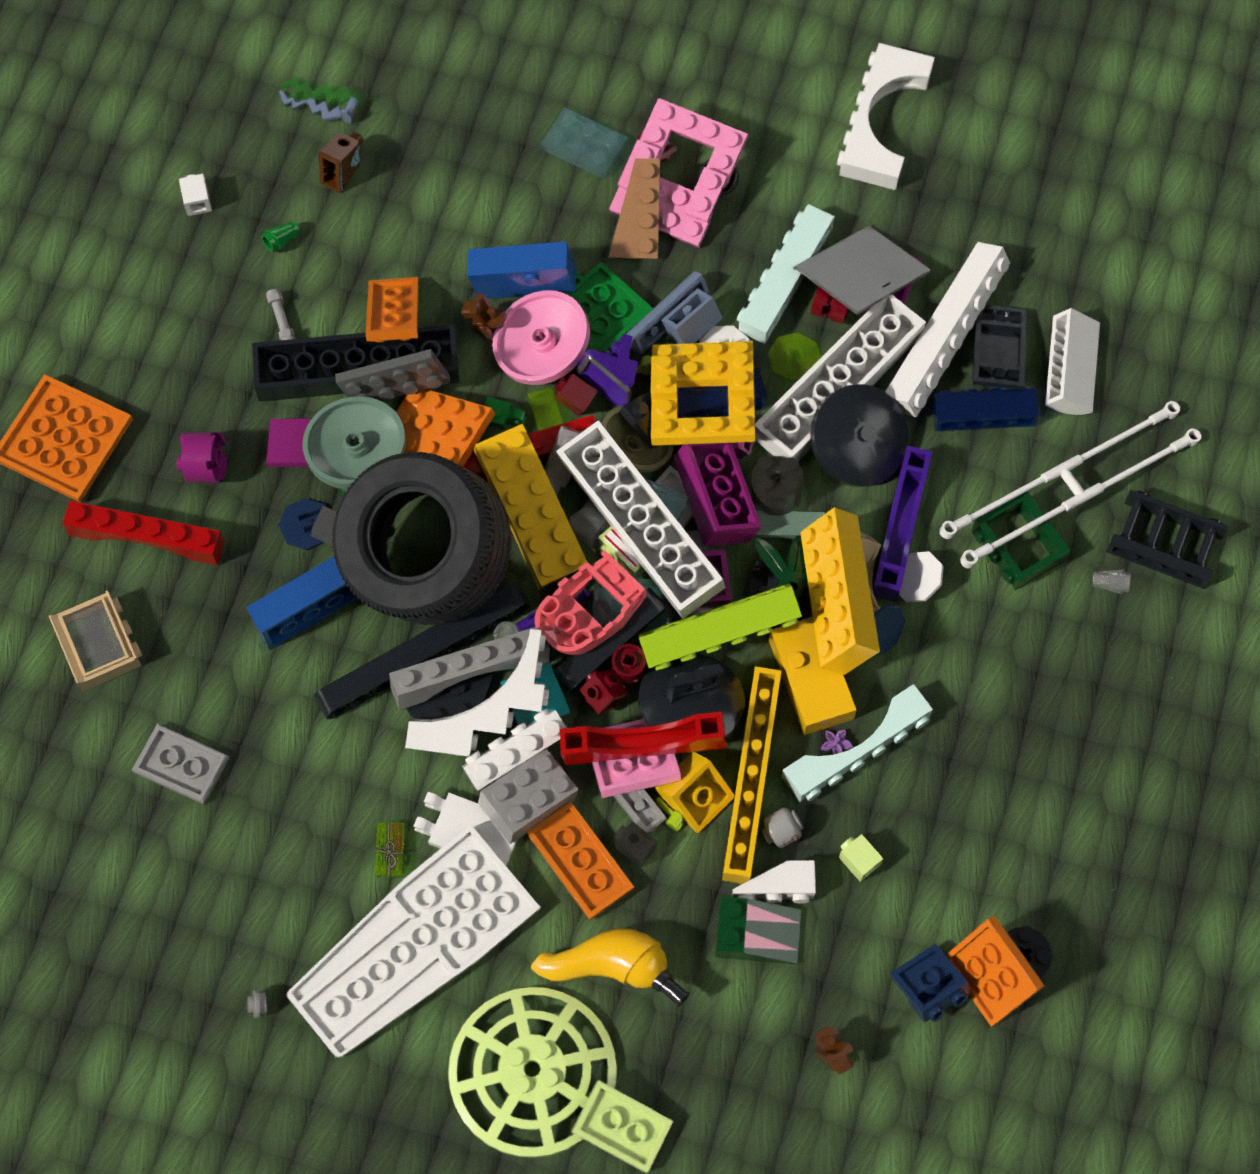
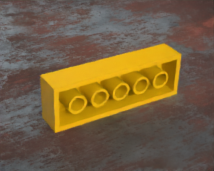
M518 425L475 444L474 452L490 486L498 494L505 507L504 509H506L511 531L538 589H543L579 572L578 568L587 563V560L524 425Z
M834 507L800 533L820 668L845 675L879 653L880 648L858 515Z

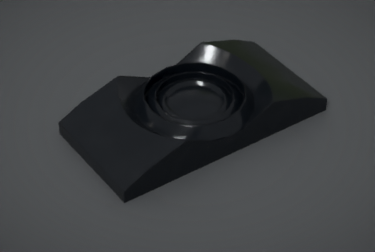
M985 305L984 309L979 313L974 324L972 385L1016 390L1024 389L1027 309Z

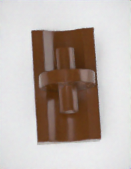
M477 294L475 301H465L461 312L465 318L473 319L472 329L475 333H483L487 341H493L495 328H502L507 317L502 308H493L484 294Z
M831 1027L821 1028L815 1037L816 1045L819 1048L814 1051L817 1058L826 1062L830 1070H836L839 1075L853 1068L854 1065L848 1053L854 1051L851 1044L840 1039V1035L835 1029Z

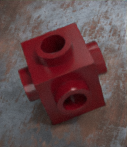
M610 669L592 672L586 677V683L580 689L587 703L594 708L597 714L614 710L628 694L617 675Z

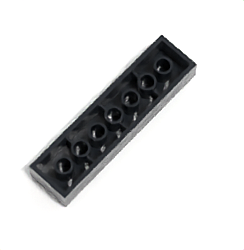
M454 324L418 328V338L406 341L397 339L384 342H367L366 333L252 343L254 389L259 402L345 394L336 384L335 374L429 349L433 351L450 374V383L448 384L460 383Z

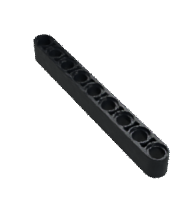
M517 582L510 583L493 592L494 594L490 599H487V602L478 607L473 613H469V615L453 622L432 626L319 689L314 694V698L326 719H334L390 688L389 673L451 654L521 615L530 608L531 603Z

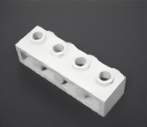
M547 708L533 716L535 721L527 726L525 723L518 725L511 730L512 735L503 740L502 737H499L488 744L490 749L480 754L477 751L465 759L466 764L462 767L475 789L480 790L560 740L559 729H564L566 726L556 710L548 711Z

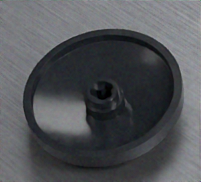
M854 384L833 391L819 404L811 423V445L819 465L831 478L847 486L866 487L885 481L900 467L908 446V427L902 410L890 395L874 386Z

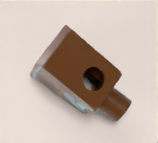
M341 132L337 133L318 153L320 184L339 193L343 191L361 162L360 146L363 144L364 139L360 134L353 132L348 136Z

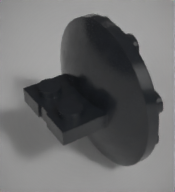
M696 653L695 658L681 662L680 658L670 661L671 666L664 669L656 670L655 666L649 668L641 681L638 695L639 709L648 727L672 723L695 714L722 712L726 738L736 730L743 716L745 696L740 681L725 664L710 656Z

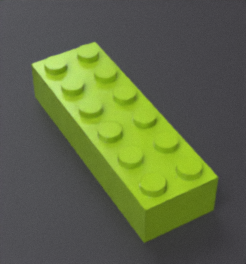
M788 583L641 633L639 640L649 668L655 666L656 670L671 666L670 661L680 658L681 662L693 659L698 651L705 649L706 653H711L721 649L722 643L731 641L732 645L746 641V635L755 632L757 636L772 632V626L781 624L784 628L798 623L797 618L802 617L793 588Z

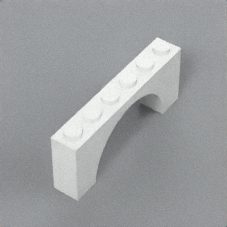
M881 43L878 44L876 52H871L868 65L872 67L870 72L865 71L862 82L865 89L858 93L856 105H859L858 111L853 110L850 119V125H853L851 131L847 130L843 145H847L846 150L840 151L837 165L841 166L840 176L896 190L904 157L892 153L878 142L871 131L868 115L872 107L889 93L901 89L926 90L935 57Z

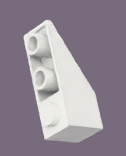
M786 861L734 888L732 897L753 900L765 899V902L771 904L781 903L782 899H793L794 903H807L809 899H814L816 893L814 861Z

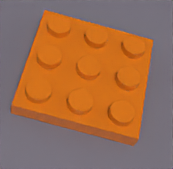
M995 915L987 919L946 954V957L968 982L969 996L991 1027L999 1023L1044 987L1042 981Z

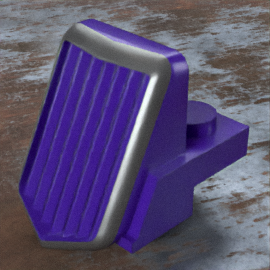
M624 333L618 341L613 342L611 350H607L606 353L588 350L577 366L578 373L617 406H623L631 402V387L634 385L638 365L637 361L629 359L633 336Z

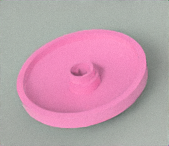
M547 290L531 293L513 303L505 311L507 317L504 326L500 329L495 328L493 335L494 356L502 370L517 382L528 385H542L562 378L580 362L588 347L590 325L586 313L576 300L562 292Z

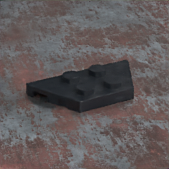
M488 672L465 679L445 688L427 701L405 709L413 719H437L454 716L470 710L486 700L494 674L493 672Z

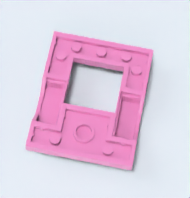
M658 98L640 141L637 140L618 182L619 188L609 210L620 215L635 158L660 159L672 132L714 149L707 167H704L694 191L659 178L658 231L699 248L709 227L716 202L721 191L729 182L748 139V134Z

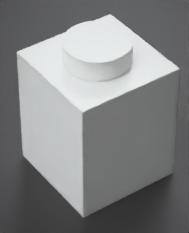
M191 174L185 178H180L181 193L187 215L191 216L212 211L204 175Z

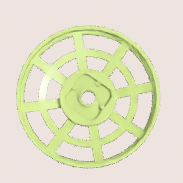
M527 987L514 989L499 994L485 1002L472 1013L462 1026L450 1056V1091L455 1107L464 1123L474 1135L487 1145L503 1153L518 1157L536 1158L550 1156L568 1150L584 1140L573 1134L567 1139L555 1143L551 1126L569 1117L578 1106L584 1108L588 1097L585 1095L591 1079V1061L607 1059V1085L615 1089L617 1072L615 1051L602 1022L587 1006L576 998L549 988ZM545 995L566 1002L567 1005L559 1016L544 1011H525L522 996ZM511 999L514 1014L498 1021L487 1033L473 1027L477 1019L487 1010L502 1001ZM577 1009L595 1026L602 1038L604 1047L588 1050L580 1033L568 1023ZM527 1019H541L554 1024L545 1037L530 1035ZM516 1022L519 1038L513 1040L508 1046L494 1039L495 1035L503 1028ZM563 1030L573 1038L580 1052L563 1055L560 1048L555 1044ZM467 1036L480 1043L474 1059V1078L458 1082V1056L462 1043ZM488 1048L501 1056L498 1071L482 1075V1061ZM529 1062H536L540 1065V1072L535 1077H529L524 1072V1068ZM582 1063V1080L579 1089L576 1090L564 1082L566 1066ZM501 1082L504 1090L509 1095L501 1109L490 1099L485 1086ZM477 1089V1093L484 1106L496 1117L488 1132L483 1130L470 1116L460 1094ZM558 1092L571 1100L562 1111L553 1116H548L546 1101L554 1097ZM518 1102L534 1104L538 1120H522L510 1115ZM505 1124L520 1129H540L544 1146L519 1147L505 1143L497 1138Z

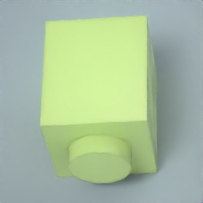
M862 834L856 839L853 836L841 845L840 860L860 882L876 870L883 861L882 856Z

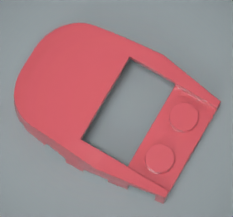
M605 550L601 552L603 558L592 565L588 562L578 568L579 572L569 579L565 577L558 583L559 588L552 596L548 595L542 601L535 613L536 628L541 629V635L546 636L545 640L554 649L570 655L583 654L606 641L625 626L648 595L645 588ZM594 578L623 606L618 617L613 622L610 621L604 628L574 599Z

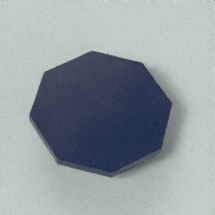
M304 498L286 506L278 526L288 545L308 551L325 543L311 537L314 523L322 506L326 507L325 504Z
M883 605L874 613L880 652L876 655H884L900 638L905 619L899 606Z

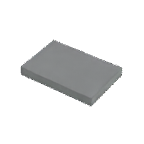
M157 724L132 771L204 805L228 762L229 756Z

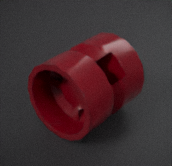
M818 286L810 314L821 318L829 316L830 321L844 325L849 308Z
M634 644L621 645L612 655V672L617 675L623 687L631 688L639 685L646 673L644 652Z

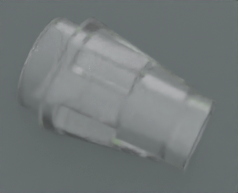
M1125 569L1094 571L1092 587L1121 595L1122 592L1129 593L1131 572H1125Z

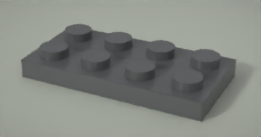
M431 349L335 374L336 384L347 397L362 396L380 401H388L394 397L415 394L421 390L438 388L441 385L450 383V374Z

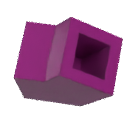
M753 442L732 443L736 457L743 459L744 456H750Z

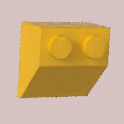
M691 752L678 765L681 780L658 785L655 788L666 804L673 811L679 812L682 815L683 821L696 833H699L735 798V795L709 759L696 752Z

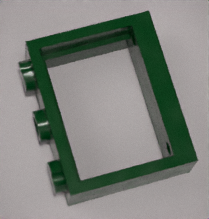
M1027 491L975 519L972 534L979 544L982 543L983 546L987 543L991 544L997 541L998 538L989 524L1015 509H1018L1027 523L1043 516L1044 513ZM1049 520L1032 528V530L1050 555L1021 571L1003 545L995 548L992 553L987 555L993 564L998 565L1002 571L1001 575L1004 581L1006 580L1008 585L1011 584L1015 591L1067 561L1071 550Z

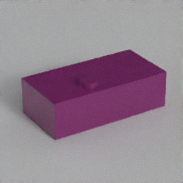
M732 443L683 444L674 456V461L704 546L749 543L762 526Z

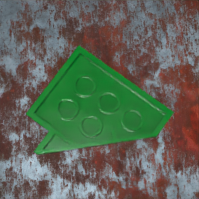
M602 262L598 263L584 277L576 271V292L565 293L576 300L587 315L590 325V339L586 352L588 350L606 353L607 350L610 351L614 341H618L623 333L629 332L653 309Z

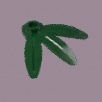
M797 535L790 546L787 567L780 554L769 543L761 538L753 539V544L759 557L773 575L780 580L778 587L790 583L795 589L794 594L796 600H798L802 596L804 588H808L807 573H803L805 560L801 536Z

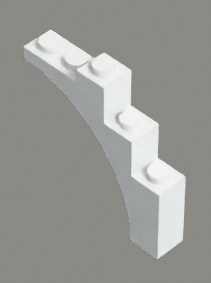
M530 628L526 649L517 668L506 683L490 698L474 708L454 716L437 719H410L405 748L470 756L471 750H476L478 734H473V730L505 734L506 728H512L514 712H508L509 708L541 712L542 705L547 706L549 690H544L545 683L534 682L535 678H540L542 662H537L538 651L544 652L546 636L541 635V629Z

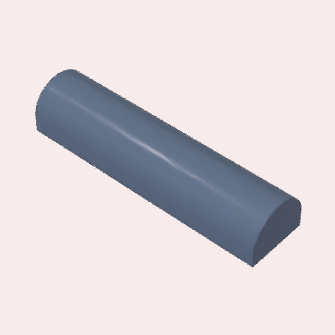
M696 271L692 272L626 333L633 336L631 349L641 356L667 332L662 319L696 289H700L706 294L709 293L702 274Z

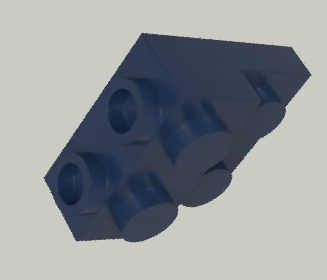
M937 944L932 945L890 973L893 981L907 997L909 1005L924 1023L930 1019L933 1022L938 1021L944 1016L945 1009L951 1005L955 1007L961 1006L966 1002L968 994H970L968 982Z

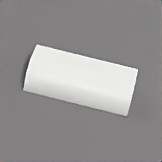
M1072 308L1053 316L1045 405L1061 413L1083 415L1093 412L1100 322Z

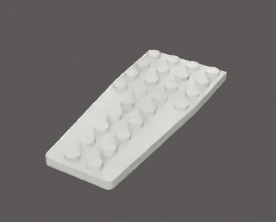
M470 824L396 886L288 991L287 996L337 1058H341L478 962L539 911L540 906Z

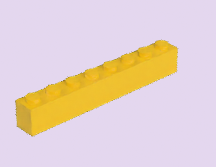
M755 667L722 877L723 881L741 884L750 881L781 670Z

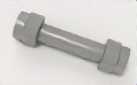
M279 289L269 290L266 293L270 308H273L280 329L278 333L280 340L296 339L293 329L289 327L282 306L284 301L281 291Z

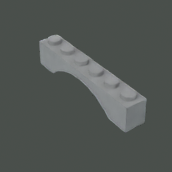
M530 629L389 673L391 690L399 710L423 703L445 688L473 676L499 670L516 669L526 649ZM546 640L544 652L538 651L537 662H542V664L549 662L550 647Z

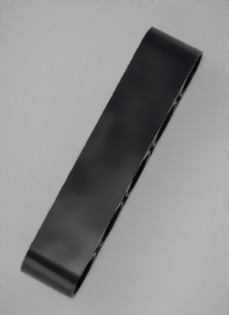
M650 587L646 589L647 597L622 629L592 650L583 654L571 655L555 669L554 674L570 692L580 687L589 674L605 665L612 658L613 653L618 647L630 643L667 609L666 604ZM618 613V614H617L612 620H610V621L613 622V621L618 617V615H619L620 613Z

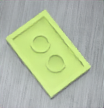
M597 1081L571 1133L635 1168L648 1173L673 1121L603 1082Z

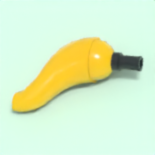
M633 929L605 931L574 948L558 954L543 952L531 965V969L537 975L552 982L569 981L588 976H603L616 979L624 985L630 984L636 988L646 989L652 987L657 992L664 993L677 1007L683 1005L690 995L688 991H685L672 979L673 975L666 970L667 960L664 951L661 949L660 942L645 933Z

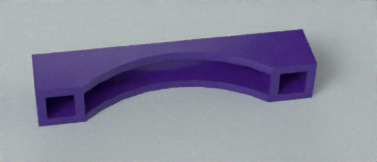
M911 446L906 448L874 581V597L897 602L932 451Z

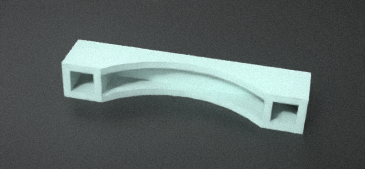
M913 684L892 698L882 724L863 743L835 755H805L783 769L781 777L799 802L806 798L808 801H811L821 793L820 789L829 784L832 787L843 779L842 775L847 771L855 772L865 764L864 760L870 756L876 758L887 749L885 746L894 741L897 744L908 736L907 732L914 727L918 730L930 721L929 717L933 709Z

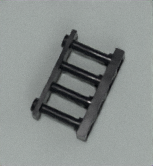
M1130 489L1124 504L1131 506V510L1121 535H1113L1106 552L1205 589L1213 574L1212 570L1207 569L1206 563L1215 538L1222 540L1229 526L1224 525L1218 519H1208L1152 498L1143 491H1133ZM1141 510L1156 516L1146 544H1140L1131 538ZM1166 520L1181 525L1172 551L1169 554L1156 548ZM1190 529L1205 534L1195 563L1183 560L1181 557Z

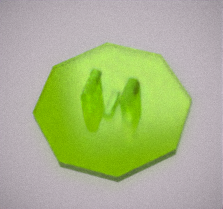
M800 333L778 337L768 352L773 373L790 382L798 381L821 358L817 343Z

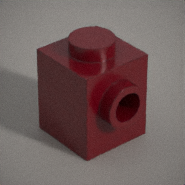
M572 374L567 378L562 377L555 387L557 393L553 399L578 416L585 412L596 395L597 390Z

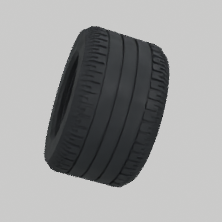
M406 452L386 457L366 468V471L359 474L358 478H355L354 482L350 484L351 486L347 488V492L344 493L345 495L339 503L340 506L337 508L336 517H334V528H332L333 553L339 573L348 588L360 601L382 614L416 624H445L459 620L469 615V613L476 611L478 607L487 602V599H490L494 594L493 592L499 587L500 581L502 582L505 576L504 573L507 571L508 561H510L511 526L506 509H504L505 507L498 494L477 474L436 454ZM423 495H430L444 507L450 520L451 541L447 553L435 568L423 575L415 577L397 576L389 565L386 552L387 535L391 523L398 512L410 501Z

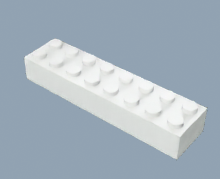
M893 295L875 304L755 423V441L791 469L812 448L810 438L811 423L816 409L824 398L833 391L849 385L865 384L873 386L916 343L925 328L926 322Z
M599 421L556 451L560 461L682 619L725 588L724 581Z

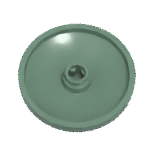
M362 396L339 399L322 408L309 422L303 437V452L312 473L324 483L341 489L350 487L355 478H358V475L366 471V468L386 457L405 453L406 434L398 414L384 402Z

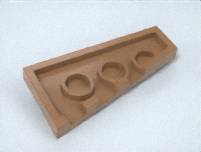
M635 158L608 258L658 259L660 159Z

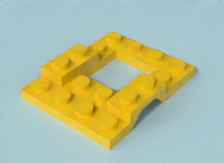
M753 341L652 345V446L755 442ZM728 386V417L678 418V388Z

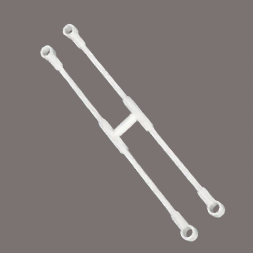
M1169 401L1162 410L1149 416V419L1088 452L1076 455L1041 474V477L970 515L966 514L953 522L945 521L940 528V535L945 539H952L958 530L971 524L978 517L1043 482L1047 483L1061 476L1075 496L1064 501L1061 506L991 544L987 543L974 551L966 550L960 562L965 568H973L979 559L992 553L995 548L1061 512L1075 508L1104 492L1105 488L1171 452L1175 453L1186 446H1196L1201 439V433L1196 429H1189L1184 437L1171 443L1166 449L1109 480L1097 483L1086 490L1081 487L1070 470L1081 465L1084 460L1151 424L1155 425L1166 418L1174 419L1180 411V406L1174 401ZM945 528H950L952 532H947ZM966 557H971L973 561H968Z

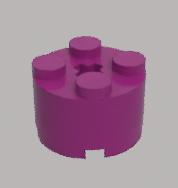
M221 432L182 433L180 436L181 455L177 457L176 464L178 471H183L185 482L220 483L219 480L224 479L227 470V454H222V446H226L223 434Z

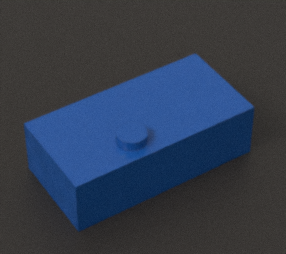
M567 242L468 249L467 276L476 295L484 294L487 299L526 296L534 292L547 290L562 293L576 292V263Z
M334 557L246 607L255 628L269 650L358 599L342 579Z

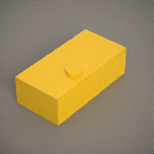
M813 617L800 620L798 623L783 628L781 626L772 629V632L769 634V643L779 670H781L783 681L803 735L854 720L856 707L843 674L820 668Z

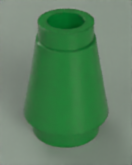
M291 221L290 223L267 229L262 235V241L270 252H279L300 234V230L297 224Z

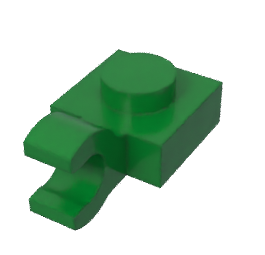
M487 397L484 406L492 408L495 412L489 426L505 429L507 423L515 426L525 425L527 417H524L525 411L520 409L512 410L511 403Z

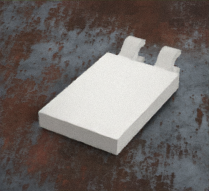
M427 793L424 800L425 806L440 811L436 824H433L424 818L417 817L413 827H415V831L430 836L429 845L441 849L471 824L507 867L517 840L509 844L478 803L448 793L446 800L436 794Z

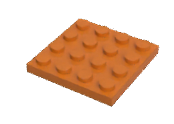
M44 374L0 441V464L81 503L133 421V418L124 411Z
M428 389L418 391L415 394H407L396 411L403 423L406 434L405 453L426 452L436 454L464 467L474 450L475 444L479 442L495 415V412L490 407Z

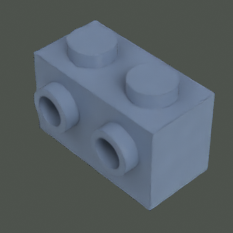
M696 289L666 315L662 322L673 342L676 344L695 343L723 318L713 297L700 289Z

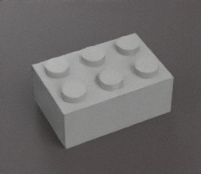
M545 748L481 790L478 803L508 843L512 844L527 834V831L570 801L573 803L578 788Z

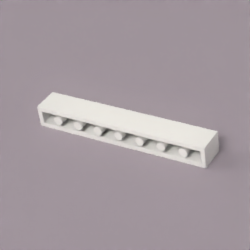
M977 242L887 388L886 393L895 400L903 414L917 417L920 410L925 406L929 395L937 386L943 372L950 365V361L957 349L961 347L968 331L973 327L979 313L984 309L990 295L996 289L999 280L1004 272L1007 271L1010 261L1003 247Z

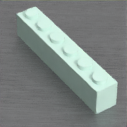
M809 204L804 212L799 211L794 221V229L787 231L783 239L784 245L782 249H777L772 257V266L770 269L766 268L760 278L762 283L758 289L754 288L748 300L750 301L747 308L743 307L737 317L739 331L763 344L767 342L804 278V275L798 270H793V267L818 254L833 228L834 216Z

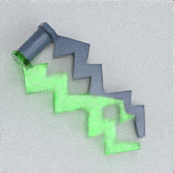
M296 77L279 85V94L285 107L292 104L293 109L296 110L308 104L313 115L321 113L323 121L342 119L345 123L351 124L352 116L361 102L358 95L349 92L345 85L332 92L329 84L326 83L312 91L307 80L299 85ZM294 86L297 95L304 92L305 96L297 100L294 92L287 97L282 90ZM325 95L329 105L340 99L341 105L346 101L349 102L345 110L342 109L340 111L338 106L329 112L325 101L316 105L315 100Z

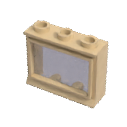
M108 591L61 613L49 616L75 681L82 692L141 667L138 657L142 656L140 648L136 641L131 642L129 635L133 633L127 619L122 621L119 614L123 611L118 598L112 599Z

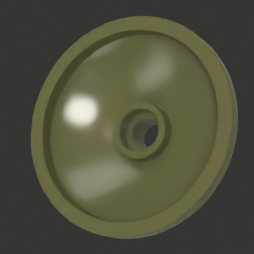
M622 406L611 410L605 416L601 423L639 472H652L667 463L672 455L674 445H658L650 449L619 412Z

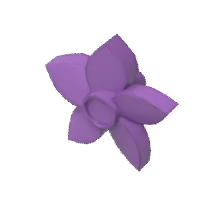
M845 729L840 730L836 735L825 730V736L828 741L822 745L821 750H832L833 755L841 753L842 750L848 751L853 748L852 744L845 739Z

